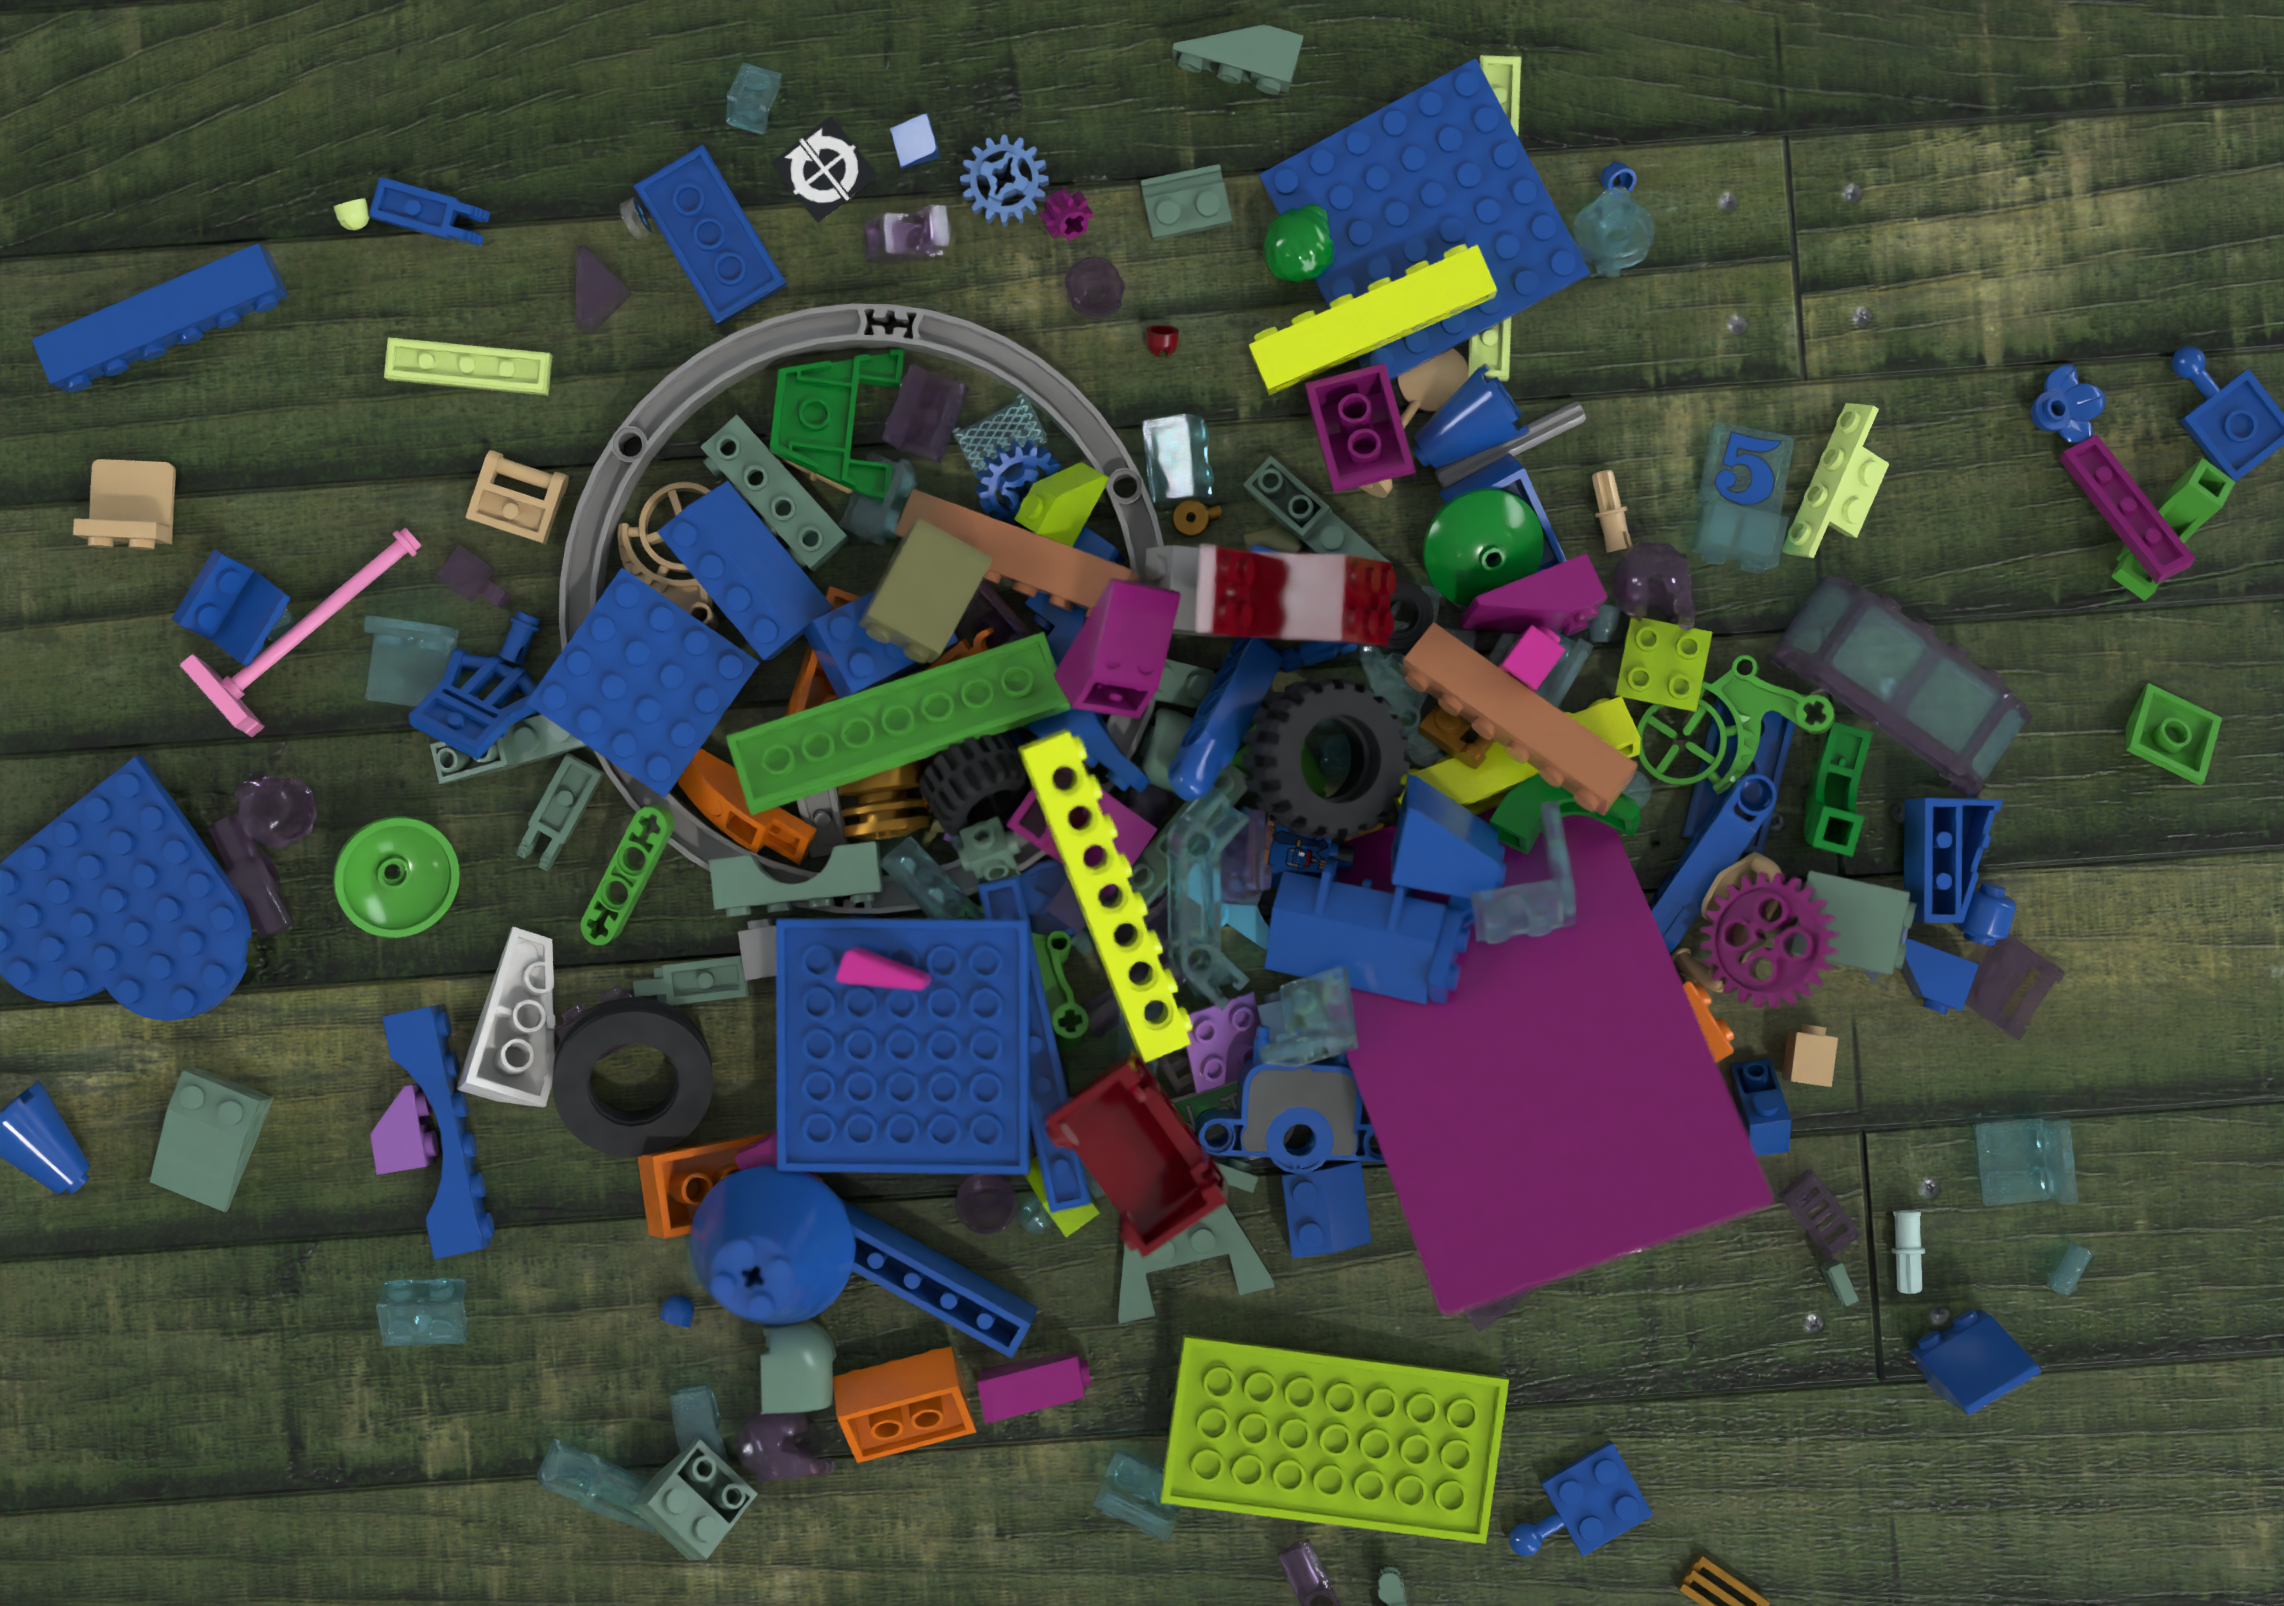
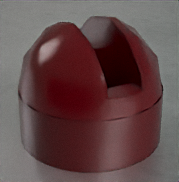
M1154 325L1146 329V344L1151 354L1159 357L1161 350L1165 351L1166 357H1169L1176 351L1179 342V329L1168 325Z

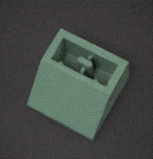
M697 1439L657 1472L630 1506L688 1560H706L758 1493L703 1441Z

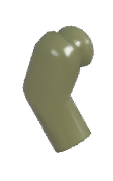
M1270 527L1243 534L1245 547L1248 552L1251 546L1260 545L1279 553L1302 554L1301 549L1303 545L1300 539L1280 527Z

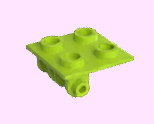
M1631 616L1624 640L1625 648L1615 696L1697 712L1713 632Z

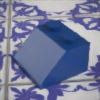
M1361 1161L1322 1165L1312 1172L1301 1174L1284 1170L1279 1171L1292 1258L1335 1253L1372 1243Z

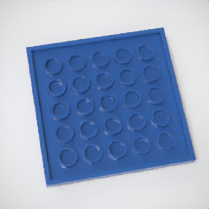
M1476 58L1259 174V178L1279 215L1290 208L1299 209L1307 204H1317L1328 214L1329 237L1334 242V262L1313 280L1329 309H1331L1329 303L1341 296L1352 294L1353 298L1368 293L1367 287L1380 279L1390 277L1391 282L1407 276L1405 270L1422 261H1428L1429 265L1445 259L1443 254L1456 246L1466 244L1469 249L1478 245L1497 288L1495 298L1355 358L1361 369L1385 363L1390 381L1590 275L1585 261Z
M776 919L777 1171L1029 1174V920ZM857 946L928 973L932 979L930 985L923 990L841 983L836 981V977L845 952Z

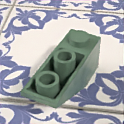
M1264 24L1174 43L1172 61L1178 62L1180 68L1190 72L1200 73L1202 69L1215 72L1219 79L1229 83L1239 84L1243 80L1257 84L1256 88L1268 94L1278 95L1280 91L1289 93L1304 35Z

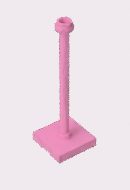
M406 527L400 532L396 530L393 533V536L397 539L252 660L249 666H245L232 678L227 675L222 679L210 665L193 654L184 660L180 666L234 727L254 737L265 726L240 699L245 695L243 690L407 552L412 557L418 554L416 550L422 545Z

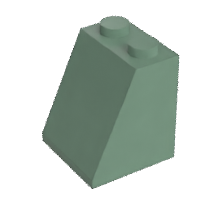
M1809 871L1806 887L1811 886L1816 889L1811 901L1825 899L1828 902L1821 911V914L1835 915L1836 919L1826 925L1827 930L1839 932L1838 937L1828 940V946L1839 950V953L1826 955L1825 960L1828 963L1889 976L1892 975L1894 967L1902 969L1907 944L1899 943L1903 927L1911 928L1916 908L1915 903L1908 902L1910 892ZM1802 934L1794 936L1791 949L1793 955L1800 956L1807 948L1806 938Z

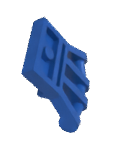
M455 648L442 681L409 714L410 726L478 760L499 737L504 738L510 725L533 713L541 715L526 704L537 688V685L530 678L529 671L521 667L514 669L507 665L505 659L497 655L492 657L469 655L467 650ZM465 670L476 672L460 689L456 688L460 675ZM492 680H502L484 701L476 698ZM516 692H521L525 696L500 709Z

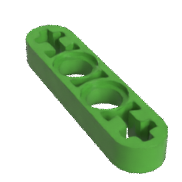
M653 803L638 810L634 815L582 918L581 932L589 943L605 945L621 934L674 830V815L667 806ZM653 815L657 816L656 824L660 828L651 832L647 839L641 838L648 833L651 827V822L647 818ZM631 847L639 848L643 852L645 864L642 868H636L630 864L627 854ZM613 881H618L625 885L628 892L625 902L616 901L612 897L610 887ZM608 910L613 911L614 913L608 915L604 923L607 931L600 933L598 931L600 924L596 920L604 917Z

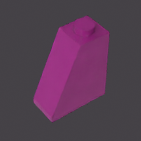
M1077 1350L982 1368L977 1384L984 1422L990 1423L1085 1398V1386L1092 1385L1088 1360L1080 1361Z

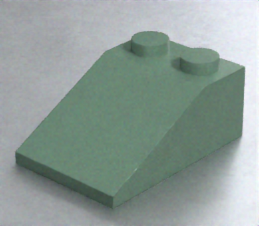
M199 1067L183 1070L166 1111L149 1182L220 1211L228 1212L274 1097Z

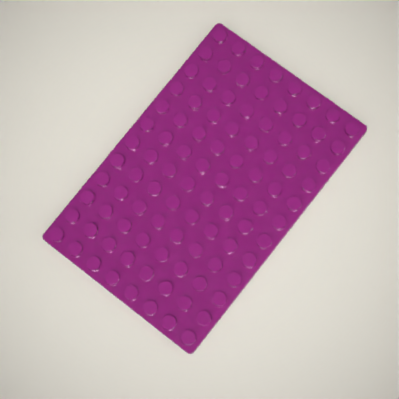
M1498 807L1479 813L1477 816L1490 824V820ZM1569 815L1552 821L1541 831L1528 855L1499 842V845L1505 846L1503 863H1506L1504 883L1502 888L1495 887L1491 902L1476 900L1478 911H1476L1475 922L1465 927L1470 928L1468 947L1465 953L1458 952L1455 964L1460 966L1458 985L1455 991H1448L1445 1004L1431 1001L1429 998L1427 1004L1320 981L1441 1314L1445 1316L1454 1315L1764 1209L1772 1203L1773 1196L1619 835L1616 829L1591 817ZM1397 824L1339 843L1355 847L1351 871L1336 870L1340 872V883L1362 887L1364 879L1368 878L1374 880L1373 890L1395 894L1397 885L1391 884V847ZM1412 888V898L1446 905L1447 909L1451 895Z

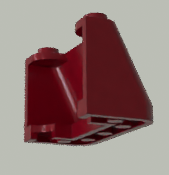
M1133 1050L1117 1060L1046 1116L1045 1121L1048 1125L1044 1129L1049 1139L1057 1148L1064 1146L1069 1151L1073 1149L1121 1215L1122 1228L1118 1230L1121 1239L1131 1251L1137 1248L1143 1258L1227 1202L1228 1183L1223 1173L1146 1064Z

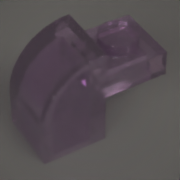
M931 204L913 214L881 213L863 222L867 263L901 264L929 261L943 257V249L949 247L951 226L947 219L946 205Z

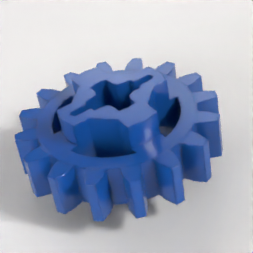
M1011 440L1010 450L1006 452L1001 446H997L996 453L998 457L992 459L985 456L983 459L988 466L987 471L980 470L976 472V476L983 484L976 486L975 492L979 498H982L979 504L985 513L990 512L991 518L999 521L1003 519L1005 523L1013 526L1016 523L1014 518L1033 483L1042 480L1038 475L1036 466L1038 465L1043 469L1044 478L1060 472L1058 470L1061 468L1060 463L1055 457H1051V453L1045 446L1037 450L1036 445L1031 440L1026 442L1024 448H1021L1016 440ZM995 490H999L1002 494L1004 504L997 500Z

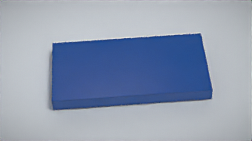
M703 144L634 185L635 190L718 327L787 286V283Z
M1715 696L1713 708L1719 713L1725 726L1736 725L1727 705L1719 697ZM1769 711L1762 718L1759 747L1752 764L1745 774L1760 773L1768 777L1775 786L1777 796L1795 723L1776 711ZM1711 715L1702 749L1716 758L1720 748V731L1717 722ZM1738 735L1728 736L1726 755L1716 770L1721 778L1729 771L1735 759ZM1700 758L1696 775L1704 772L1710 764ZM1708 778L1693 784L1681 837L1693 839L1713 810L1727 796L1731 788L1718 796L1713 789V783ZM1774 807L1756 831L1754 837L1743 851L1744 853L1758 852L1763 855Z

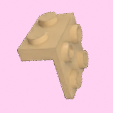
M107 459L94 461L91 471L89 519H74L73 535L87 539V546L98 548H114V542H129V548L154 550L155 544H172L175 467L168 462Z

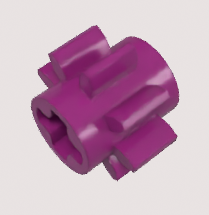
M1062 188L1061 191L1055 192L1046 198L1045 211L1040 212L1039 216L1046 224L1045 228L1053 239L1062 234L1069 242L1073 238H1077L1087 232L1088 219L1094 217V214L1088 207V201L1081 191H1077L1072 196L1066 188Z

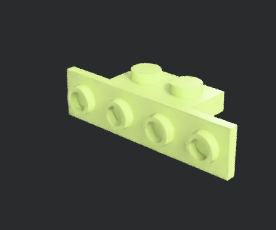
M1845 404L1842 413L1837 419L1836 427L1828 445L1821 456L1810 486L1805 492L1796 518L1788 531V536L1781 549L1782 552L1814 558L1828 525L1845 536L1858 537L1889 466L1888 462L1863 447L1879 410L1875 406Z

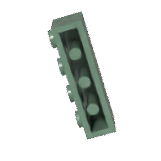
M737 414L700 447L708 455L702 462L718 479H721L724 475L729 478L735 485L734 488L748 505H753L763 516L760 519L775 537L780 535L790 546L787 549L788 553L802 569L807 565L815 573L850 541L848 536L781 462L769 452V449Z

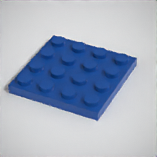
M621 568L529 697L526 704L648 788L666 798L760 662L633 574Z

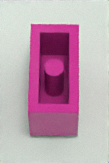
M1531 625L1519 635L1497 667L1534 692L1566 649L1559 645L1561 639L1553 631L1544 626H1540L1537 629Z

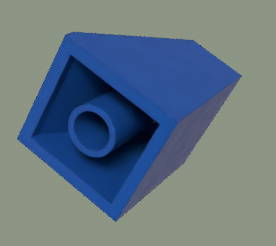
M1408 774L1391 847V884L1491 902L1495 887L1502 888L1506 873V863H1503L1505 846L1499 845L1498 829L1418 776Z

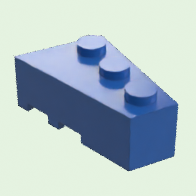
M1905 799L1904 891L1910 892L1908 902L1916 904L1913 922L1964 923L1979 873H1976L1983 850L1988 848L1991 836H1988L1995 812L2000 811L2003 800Z

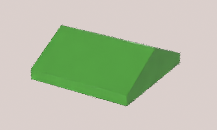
M2148 683L2144 686L2125 727L2126 751L2201 786L2206 779L2222 718Z

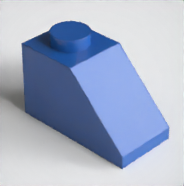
M1906 938L1905 944H1907L1901 971L1912 995L1925 1000L1922 1007L1937 1013L1947 1015L1948 1009L1962 1011L1979 964Z

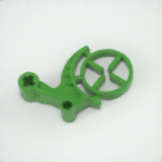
M1741 655L1734 660L1732 669L1713 684L1702 682L1697 712L1694 713L1683 729V734L1690 736L1707 711L1717 722L1720 731V748L1716 758L1694 743H1686V748L1710 764L1704 772L1684 779L1665 776L1664 773L1680 752V747L1676 744L1672 745L1656 769L1650 764L1643 746L1644 731L1647 724L1649 723L1671 739H1676L1678 736L1676 731L1653 717L1658 710L1665 707L1663 705L1653 704L1644 713L1638 724L1637 731L1641 737L1640 754L1638 756L1643 766L1654 777L1663 782L1685 786L1696 784L1708 778L1713 783V789L1719 796L1731 788L1752 764L1760 743L1761 721L1767 712L1776 711L1806 732L1821 734L1832 727L1835 720V711L1831 702L1826 697L1799 694L1793 690L1777 687L1758 678L1760 672L1759 665L1754 658L1749 655ZM1744 663L1753 664V670L1748 675H1741L1739 673V668ZM1705 690L1715 694L1727 705L1736 725L1725 726L1719 713L1710 704L1702 700ZM1817 704L1823 705L1822 712L1826 717L1825 721L1821 724L1818 721H1815L1814 725L1808 724L1809 717L1805 710L1810 705L1814 709ZM1738 735L1735 759L1729 771L1721 778L1716 770L1726 755L1728 736Z
M957 902L940 907L927 919H942L954 914V919H963V913L972 914L982 919H985L982 906L967 902ZM1054 931L1050 935L1032 933L1057 1048L1066 1051L1077 1049L1082 1045L1086 1037L1089 1018L1087 1012L1081 1006L1075 1004L1073 991L1061 967L1068 960L1071 938L1064 931ZM1063 1022H1072V1027H1076L1075 1032H1066V1026L1062 1027Z

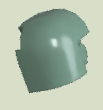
M811 1319L789 1325H764L763 1335L766 1336V1349L764 1355H761L762 1414L806 1412L832 1406L834 1404L832 1362L836 1358L834 1342L824 1327Z

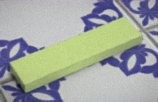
M388 337L384 378L392 381L548 396L552 355L544 352Z

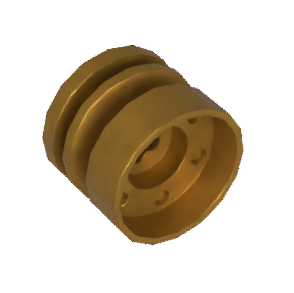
M921 759L837 787L838 795L856 796L858 805L840 811L841 817L860 816L861 824L842 827L844 838L854 837L867 841L908 836V834L920 828L930 826L928 816L910 817L909 809L927 806L926 800L907 798L906 790L921 785L920 780L923 776Z

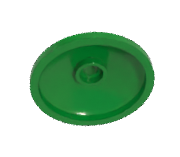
M1479 488L1467 491L1446 503L1429 524L1424 537L1422 553L1425 571L1431 583L1444 597L1456 604L1469 607L1475 597L1537 572L1544 550L1543 530L1535 512L1517 495L1497 488ZM1492 552H1497L1496 559L1487 563L1486 557Z

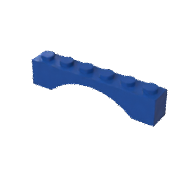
M441 1005L384 1016L382 1019L390 1056L405 1068L423 1089L434 1109L441 1132L443 1150L441 1180L435 1201L425 1219L434 1260L483 1249L492 1244L490 1237H494L495 1229L491 1214L484 1211L482 1197L486 1196L485 1181L482 1173H476L473 1157L477 1156L476 1140L472 1132L468 1133L465 1116L469 1115L467 1098L464 1092L459 1093V1090H457L456 1076L460 1075V1064L456 1053L450 1052L447 1036H451L452 1028L447 1012H442Z

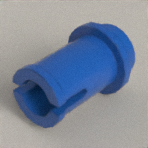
M517 611L515 617H510V621L513 623L498 656L523 665L535 632L540 633L541 628L538 627L540 619Z

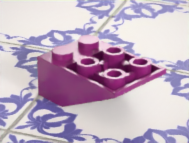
M1111 578L1053 675L1072 708L1138 719L1141 717L1159 688L1181 598L1179 591Z
M1068 766L1057 768L1052 776L1053 785L1058 789L1068 787L1073 779L1072 770ZM1032 788L1007 826L1063 864ZM1100 789L1102 798L1098 799L1097 803L1102 816L1109 814L1116 828L1118 837L1112 839L1117 854L1124 852L1130 867H1132L1157 831V828ZM1082 805L1073 807L1068 814V823L1073 828L1083 826L1088 819V811ZM1100 845L1089 846L1083 854L1084 864L1086 866L1099 864L1103 858V849ZM1107 884L1100 890L1111 897L1117 886L1115 884Z

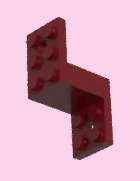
M1201 546L1196 633L1245 638L1335 641L1388 646V637L1392 635L1394 627L1393 615L1390 612V598L1396 588V576L1392 570V563L1350 555L1264 553L1218 546Z

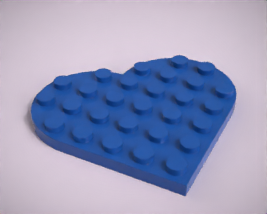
M143 756L132 758L10 854L0 864V974L12 986L26 995L44 1001L68 1002L85 999L107 990L117 1002L138 1015L155 1020L171 1021L195 1017L212 1010L230 996L246 971L248 962H245L248 938H252L250 919L246 906L232 882Z

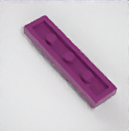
M2098 435L2063 451L2059 459L2156 584L2191 567L2195 557Z

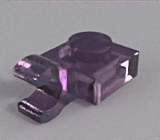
M459 544L435 577L470 602H473L476 596L480 594L495 606L503 608L512 596L489 580L496 569Z

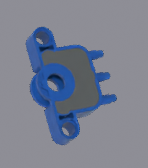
M1258 1025L1256 1036L1254 1037L1253 1058L1248 1060L1240 1070L1236 1110H1207L1200 1114L1194 1126L1196 1136L1209 1154L1270 1157L1273 1163L1282 1170L1295 1174L1312 1172L1322 1166L1326 1160L1385 1161L1380 1147L1369 1146L1370 1137L1375 1132L1369 1116H1361L1362 1097L1339 1034L1336 1041L1335 1058L1310 1057L1311 1030L1307 1027H1299L1297 1030L1294 1056L1269 1055L1270 1028L1266 1025ZM1212 1124H1221L1225 1127L1223 1136L1218 1140L1212 1141L1204 1137L1206 1129ZM1303 1124L1310 1127L1309 1138L1304 1144L1297 1147H1290L1284 1144V1135L1293 1125Z

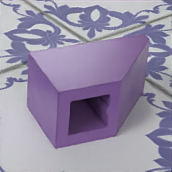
M418 1083L403 1087L370 1134L377 1175L426 1167L436 1163L435 1156L439 1154V1143L435 1131H430L428 1115L432 1114V1105Z

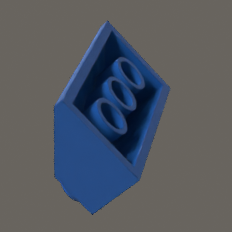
M726 481L688 505L657 532L764 661L773 660L804 634L803 632L814 619L827 614L834 608L729 481Z

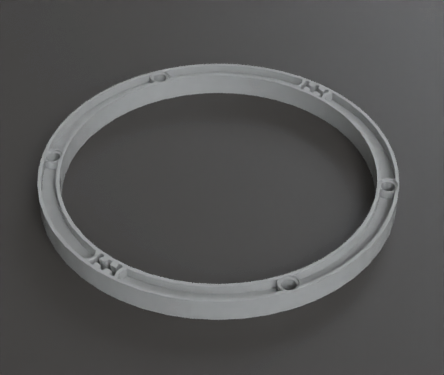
M854 303L809 308L773 317L744 328L700 351L666 376L638 403L614 433L593 467L577 503L566 540L559 589L561 648L563 651L603 595L609 555L619 521L638 481L651 460L671 435L698 409L734 384L756 372L784 361L823 351L849 348L905 349L906 351L926 353L954 361L994 378L1022 395L1046 414L1073 442L1090 467L1110 478L1104 491L1109 498L1121 528L1130 569L1142 577L1140 584L1146 585L1145 562L1147 548L1164 546L1157 515L1142 477L1121 440L1093 404L1068 379L1037 355L1007 337L982 326L932 310L893 304ZM869 317H873L876 325H872L873 335H870ZM895 318L899 326L911 328L910 321L914 320L912 324L913 338L909 339L910 334L907 328L896 327L893 330V334L888 335L883 326L877 325H889L890 319ZM631 438H640L642 441L641 451L633 457L625 456V443ZM1121 479H1130L1136 484L1137 491L1130 498H1120L1114 492L1116 482ZM1150 700L1139 719L1111 714L1106 726L1110 735L1129 761H1131L1137 751L1153 714L1156 700ZM594 751L606 774L636 812L653 803H660L671 810L674 815L675 826L668 843L689 860L710 872L709 860L754 855L757 856L760 864L768 874L784 883H803L820 873L781 863L759 853H753L713 828L688 808L672 790L666 798H663ZM1084 763V770L1086 775L1089 776L1091 766ZM1111 781L1105 784H1098L1100 789L1107 794L1115 786ZM653 815L647 818L651 822V828L654 831L660 828L656 824L657 816ZM1013 831L1021 851L1014 854L1019 871L1021 872L1039 861L1047 853ZM958 859L945 865L913 873L883 876L884 892H875V901L864 902V908L859 907L860 902L850 903V899L844 900L843 906H839L837 898H833L834 905L809 908L808 900L793 901L792 905L834 913L882 914L909 911L960 900L978 893V885L980 884L974 871L966 873L961 860Z

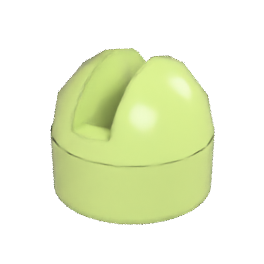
M365 198L334 206L337 219L347 230H358L367 225L370 217L368 216L369 208Z

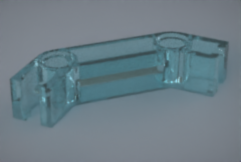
M1212 788L1206 796L1196 799L1173 824L1168 834V955L1173 968L1210 1003L1223 1011L1230 1001L1221 995L1222 991L1218 987L1211 988L1208 985V978L1215 973L1218 967H1221L1227 972L1224 976L1234 983L1232 986L1238 991L1242 990L1250 979L1221 952L1220 852L1246 825L1249 819L1242 812L1229 806L1231 802L1221 792ZM1222 804L1224 806L1222 811L1225 815L1211 829L1207 828L1206 822L1219 805ZM1199 832V845L1194 850L1188 851V839L1194 833ZM1200 949V960L1194 966L1189 967L1188 959L1190 954Z

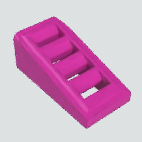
M857 946L845 952L836 977V981L841 983L923 990L930 985L932 979L928 973Z

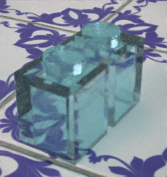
M1708 499L1701 504L1691 552L1701 554L1700 560L1704 562L1724 565L1725 560L1730 559L1741 563L1740 569L1743 571L1764 574L1765 569L1770 570L1779 565L1789 517Z

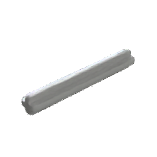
M1578 402L1566 405L1527 424L1530 432L1521 438L1437 469L1435 471L1436 479L1442 489H1445L1508 454L1516 456L1583 423L1586 419L1584 410Z

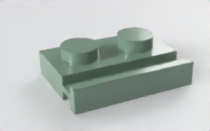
M1220 164L1141 180V189L1153 241L1232 225Z

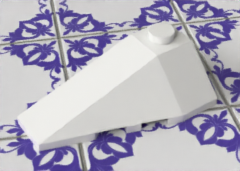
M516 927L511 928L468 1049L457 1090L498 1102L543 1108L546 1106L553 1083V1065L556 1054L554 1047V1029H556L555 1015H553L552 989L554 988L552 939Z

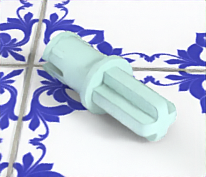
M1893 1211L1895 1219V1248H1891V1252L1896 1254L1897 1289L1901 1293L1915 1294L1922 1290L1921 1254L1925 1253V1248H1921V1211Z

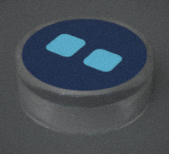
M635 197L620 203L619 209L622 218L636 240L640 241L653 234L648 217Z

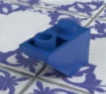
M1771 1058L1730 1063L1735 1108L1755 1156L1789 1152L1791 1117Z

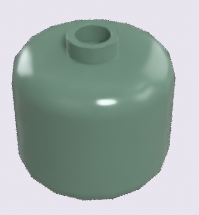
M1166 707L1160 708L1153 713L1137 748L1134 766L1151 780L1149 784L1176 793L1168 779V768L1179 750L1182 738L1194 717Z

